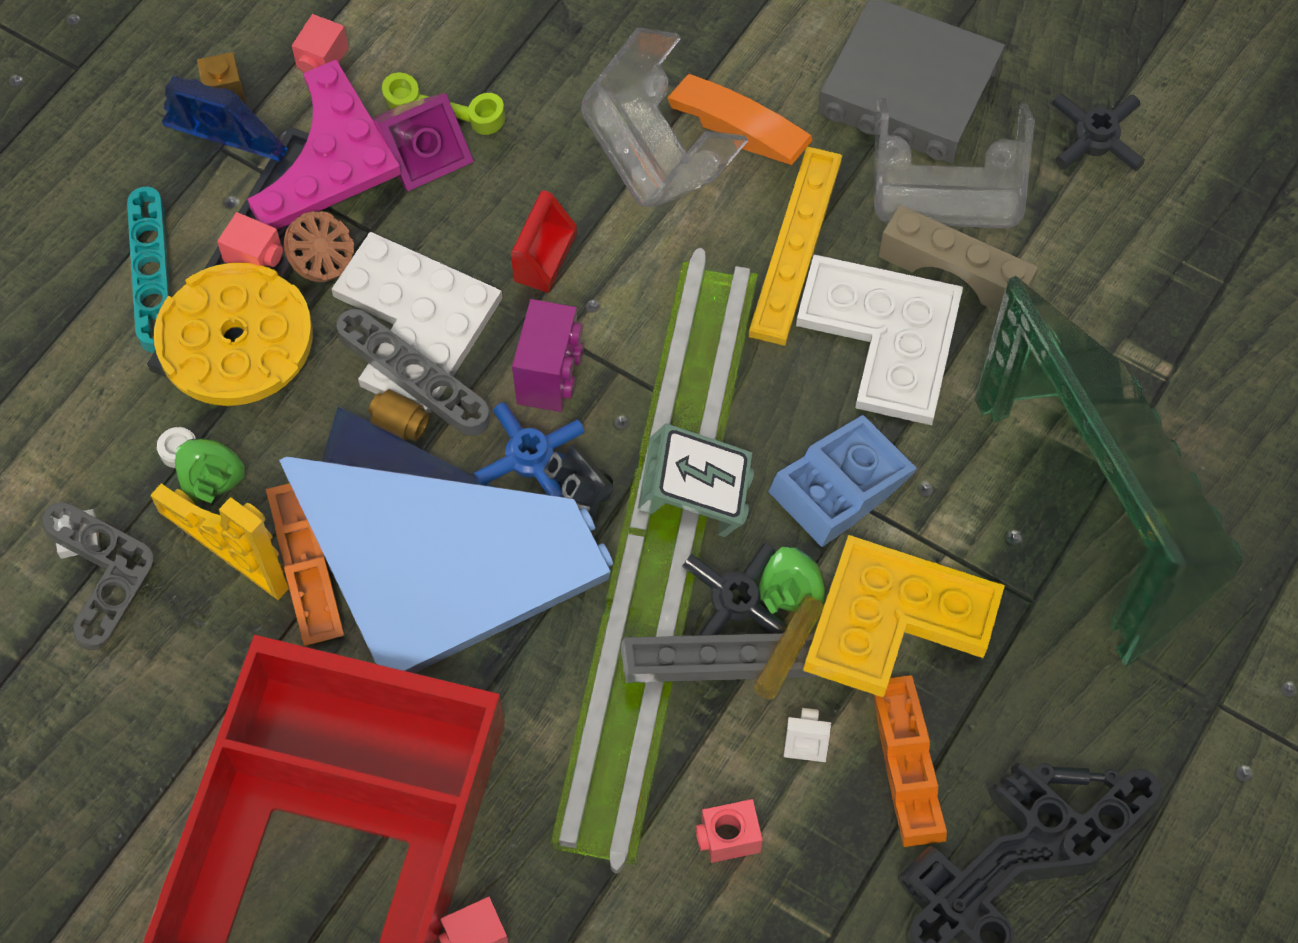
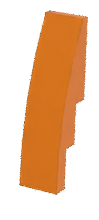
M688 74L667 97L672 109L698 116L703 128L731 136L734 147L792 165L813 141L809 133L774 111L726 87Z
M290 483L266 489L284 562V570L304 646L345 636L326 558Z
M913 676L890 678L884 698L873 694V700L903 847L946 842L947 830L938 800V783L929 753L930 739Z

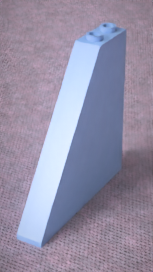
M285 457L279 460L372 657L378 665L416 673L609 580L610 570L608 567L613 565L612 558L603 543L596 544L590 532L595 529L592 518L585 507L579 510L574 499L293 457Z

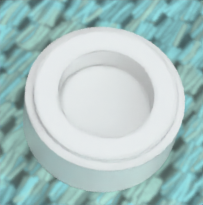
M174 427L166 430L159 437L157 451L164 464L176 468L175 456L177 447L189 439H196L190 430L183 427Z

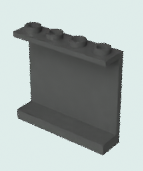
M868 0L820 92L818 114L826 116L831 121L842 122L858 128L866 134H874L893 141L900 147H908L922 152L935 160H943L954 164L959 142L991 76L996 77L1001 66L1005 44L884 0Z

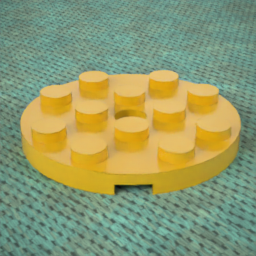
M227 263L201 270L185 280L186 285L177 291L172 298L168 296L159 310L154 327V345L165 374L179 390L196 400L209 404L223 406L243 405L259 401L276 393L299 373L312 345V320L303 295L294 284L291 285L278 276L277 271L261 265ZM239 327L244 331L239 338L235 339V342L224 338V334L228 329Z

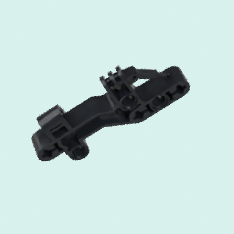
M1015 763L1011 767L1012 775L1005 774L1000 779L1001 786L994 784L988 789V792L994 803L1017 825L1020 833L998 837L963 872L940 851L929 846L898 875L901 886L923 909L912 922L907 933L906 943H954L956 940L959 943H983L980 932L985 930L995 932L999 936L1001 943H1012L1014 935L1012 926L993 904L1017 882L1079 876L1089 872L1147 815L1160 796L1161 787L1159 780L1154 774L1143 769L1132 770L1122 777L1113 769H1109L1105 773H1090L1089 768L1054 767L1047 763H1042L1031 771L1023 764ZM1090 781L1104 782L1111 790L1087 813L1078 814L1048 785L1050 783L1089 785ZM1139 790L1143 795L1138 796L1128 807L1125 803L1130 793ZM1032 797L1035 800V803L1033 804L1031 810H1028L1024 806H1026L1031 801ZM1040 813L1050 814L1056 820L1057 826L1052 828L1044 826L1038 820L1037 815ZM1107 815L1112 817L1116 821L1118 829L1111 830L1104 827L1099 820V816ZM1089 837L1092 843L1086 853L1083 852L1079 856L1076 855L1072 850L1078 849ZM939 920L942 927L939 929L935 940L929 939L923 942L920 939L921 934L929 933Z

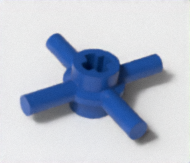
M505 402L498 404L493 409V412L507 432L510 440L506 446L505 457L473 473L478 485L484 486L514 470L522 477H536L547 495L565 498L559 483L549 479L544 473V467L551 458L553 449L585 433L580 421L575 420L545 436L541 431L534 428L523 429Z

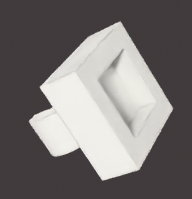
M802 708L801 719L788 718L784 757L826 762L831 722L818 721V709Z

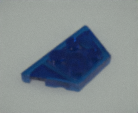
M173 76L165 89L167 99L164 102L163 108L167 113L162 119L164 126L276 161H280L286 153V147L232 91L225 88L217 89L204 85L195 79L187 80L177 76Z

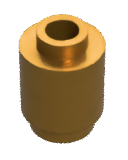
M387 389L383 394L377 393L371 401L368 413L372 415L371 423L405 441L409 438L414 441L419 440L430 419V413L423 410V405L391 389Z

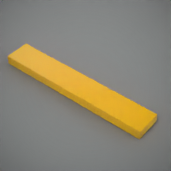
M807 147L751 322L749 337L786 346L842 162L841 154Z

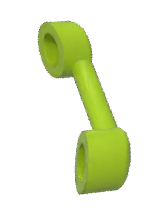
M392 73L382 83L384 99L390 109L429 97L420 94L417 82L406 73ZM480 94L471 101L469 107L450 102L456 119L470 122L472 129L476 133L482 135L493 134L505 123L504 104L497 94Z

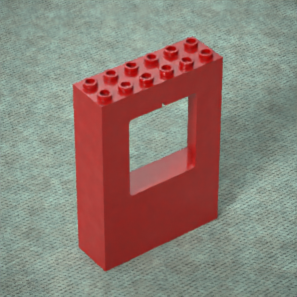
M254 635L143 943H227L270 817L277 810L408 843L409 848L379 943H439L437 935L442 934L443 931L441 918L448 915L505 725L500 694Z

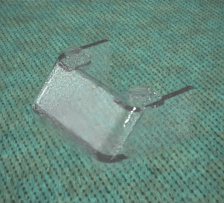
M637 27L586 92L582 100L581 111L585 121L635 201L641 206L659 207L715 181L745 146L748 139L745 135L704 131L690 150L686 152L657 107L668 90V78L660 64L681 38L677 33Z
M878 98L874 144V208L877 216L882 221L889 223L899 205L946 226L1011 228L1023 219L1026 207L1035 121L1028 104L1020 103L1016 140L1002 139L992 143L986 150L984 167L911 165L910 146L904 138L897 135H888L889 111L886 99Z

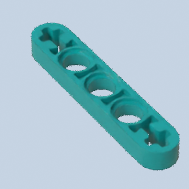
M140 187L131 192L127 201L135 332L142 348L150 353H154V338H150V335H152L150 320H156L164 301L168 296L171 297L165 208L156 189ZM144 202H151L148 205L150 218H145L141 208H143ZM145 231H155L158 233L157 238L153 242L142 243L138 241L139 236ZM156 262L160 264L159 270L152 275H144L140 272L146 263ZM158 294L163 297L161 303L151 308L142 305L143 300L148 295Z

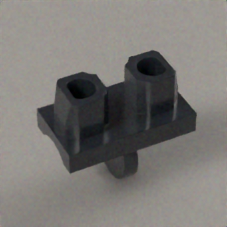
M571 445L566 455L554 452L544 467V473L549 479L559 483L564 497L574 499L579 510L585 507L593 520L598 514L599 503L607 501L614 488L611 476L605 470L598 469L580 447Z

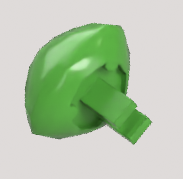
M203 438L189 439L176 449L175 467L180 487L194 503L201 501L212 503L214 497L233 489L245 477V465L236 453L221 442Z
M781 547L771 556L759 583L761 600L764 601L770 613L777 612L778 608L799 614L819 612L825 604V584L817 563L797 547Z

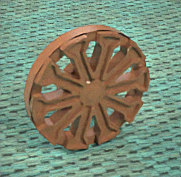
M312 211L302 214L289 225L284 236V251L292 268L302 277L314 282H328L339 277L351 261L354 253V242L350 238L349 230L341 220L338 221L327 212ZM315 220L320 221L319 229L315 223ZM302 222L305 223L308 231L301 226ZM329 225H331L334 228V230L331 233L327 234ZM296 234L303 241H296L293 235ZM339 235H340V237H341V239H342V241H343V242H333V240H334L336 237H338ZM302 250L303 255L301 257L296 256L294 251ZM336 251H344V257ZM307 261L312 262L311 270L305 268ZM333 262L339 265L338 270L335 269ZM321 263L326 271L325 275L320 271Z

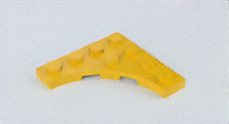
M162 483L151 494L160 514L275 599L279 600L287 592L289 587L283 574L285 570L277 559L278 551L272 546L270 541L273 537L265 528L264 521L266 519L253 505L246 503L242 506L230 497L219 509L220 515L196 506L192 499L183 491L176 489L173 492Z

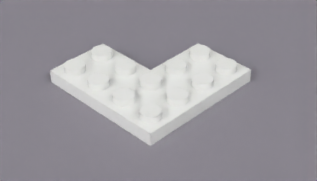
M372 232L368 234L332 288L333 297L394 324L390 331L451 376L455 375L503 299L501 290ZM382 343L375 355L387 357L393 353L394 347L389 343ZM369 363L358 379L360 387L375 394H383L387 389H391L423 405ZM408 365L402 371V375L408 379H415L422 375L424 369L419 365ZM440 386L434 389L431 393L432 398L438 401L447 386ZM423 405V410L431 413V410Z
M813 255L796 326L871 342L856 401V409L932 425L963 287Z

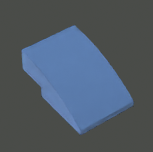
M862 415L809 446L803 458L777 472L768 492L823 547L887 499L915 473L917 468Z

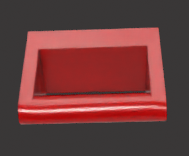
M543 190L540 192L511 251L514 282L547 293L550 292L577 235V225L553 194Z

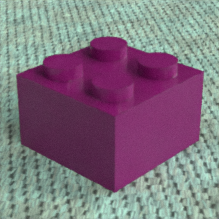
M530 299L512 365L516 404L562 412L565 399H572L576 383V377L572 376L574 365H581L584 353V343H581L583 324L577 322V307Z

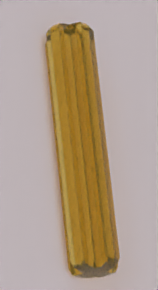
M812 596L803 598L754 686V691L757 695L763 696L766 700L775 698L824 608L821 601L815 600Z

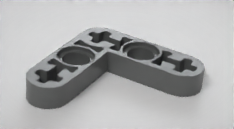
M64 502L55 503L45 511L43 516V531L51 541L106 569L77 616L73 626L74 639L80 647L86 650H98L109 642L150 574L153 565V554L144 543L77 507ZM63 515L69 516V525L77 530H80L81 523L86 524V527L81 531L79 541L73 540L75 538V531L68 527H62L60 531L55 530L52 518L61 519ZM98 532L105 534L110 540L109 547L102 552L92 551L86 545V539L89 535ZM119 542L123 544L120 553L131 558L136 553L142 555L141 563L144 566L136 565L133 570L128 569L127 559L118 554L115 561L109 559L114 554ZM115 585L124 590L126 597L121 604L112 606L103 601L101 594L106 587ZM96 606L105 614L100 623L99 630L103 635L94 634L91 639L85 637V629L82 625L91 626L98 616V610H94L92 607ZM107 615L115 617L113 620H111Z

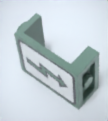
M665 423L649 439L638 510L653 514L667 503L719 520L718 535L726 537L735 529L741 527L748 516L749 506L745 501L747 490L754 476V470L750 468L752 452Z

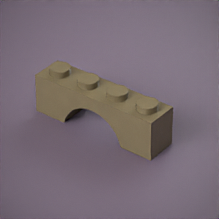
M902 205L898 206L883 232L879 258L912 273L922 267H935L951 272L963 279L974 289L982 305L1015 320L1032 290L1038 266Z

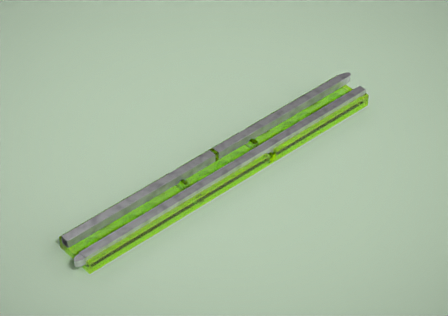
M702 248L695 250L690 262L683 261L639 452L638 469L636 468L606 597L605 614H602L551 838L552 849L610 860V867L614 873H619L625 863L636 865L674 685V681L626 683L621 643L623 637L684 636L696 577L684 569L682 565L691 553L700 559L708 522L707 516L667 503L653 514L638 510L649 439L667 423L724 443L757 287L758 274L750 273L751 269L735 266L734 275L705 270L706 256Z

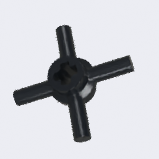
M1062 93L1058 94L1053 100L1052 105L1077 124L1076 137L1078 140L1056 158V163L1061 169H1067L1084 153L1091 156H1101L1108 151H1111L1134 171L1142 167L1145 159L1120 140L1121 128L1119 123L1140 106V100L1135 95L1127 97L1112 111L1107 108L1098 107L1090 110L1088 113Z
M763 543L743 573L730 572L723 576L692 553L689 555L682 567L712 589L711 601L716 610L698 636L719 635L728 621H743L749 617L772 634L788 632L789 625L760 605L761 595L756 583L764 572L771 556L776 553L773 547ZM735 589L741 593L739 596L740 602L737 604L731 601L733 597L732 591Z

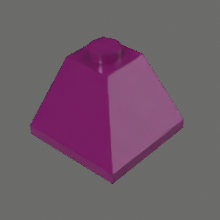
M446 93L405 103L371 118L400 165L401 175L398 178L407 192L474 162Z

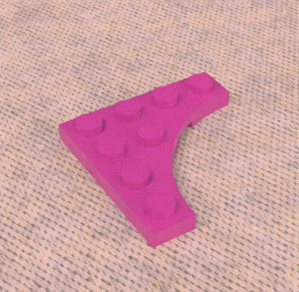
M336 59L303 73L305 84L312 98L313 119L307 142L301 154L282 177L260 193L247 199L257 221L274 227L277 230L291 224L304 213L318 212L401 175L400 165Z

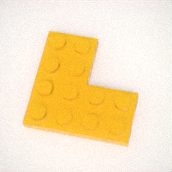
M848 535L803 671L884 698L904 632L984 658L1005 585Z

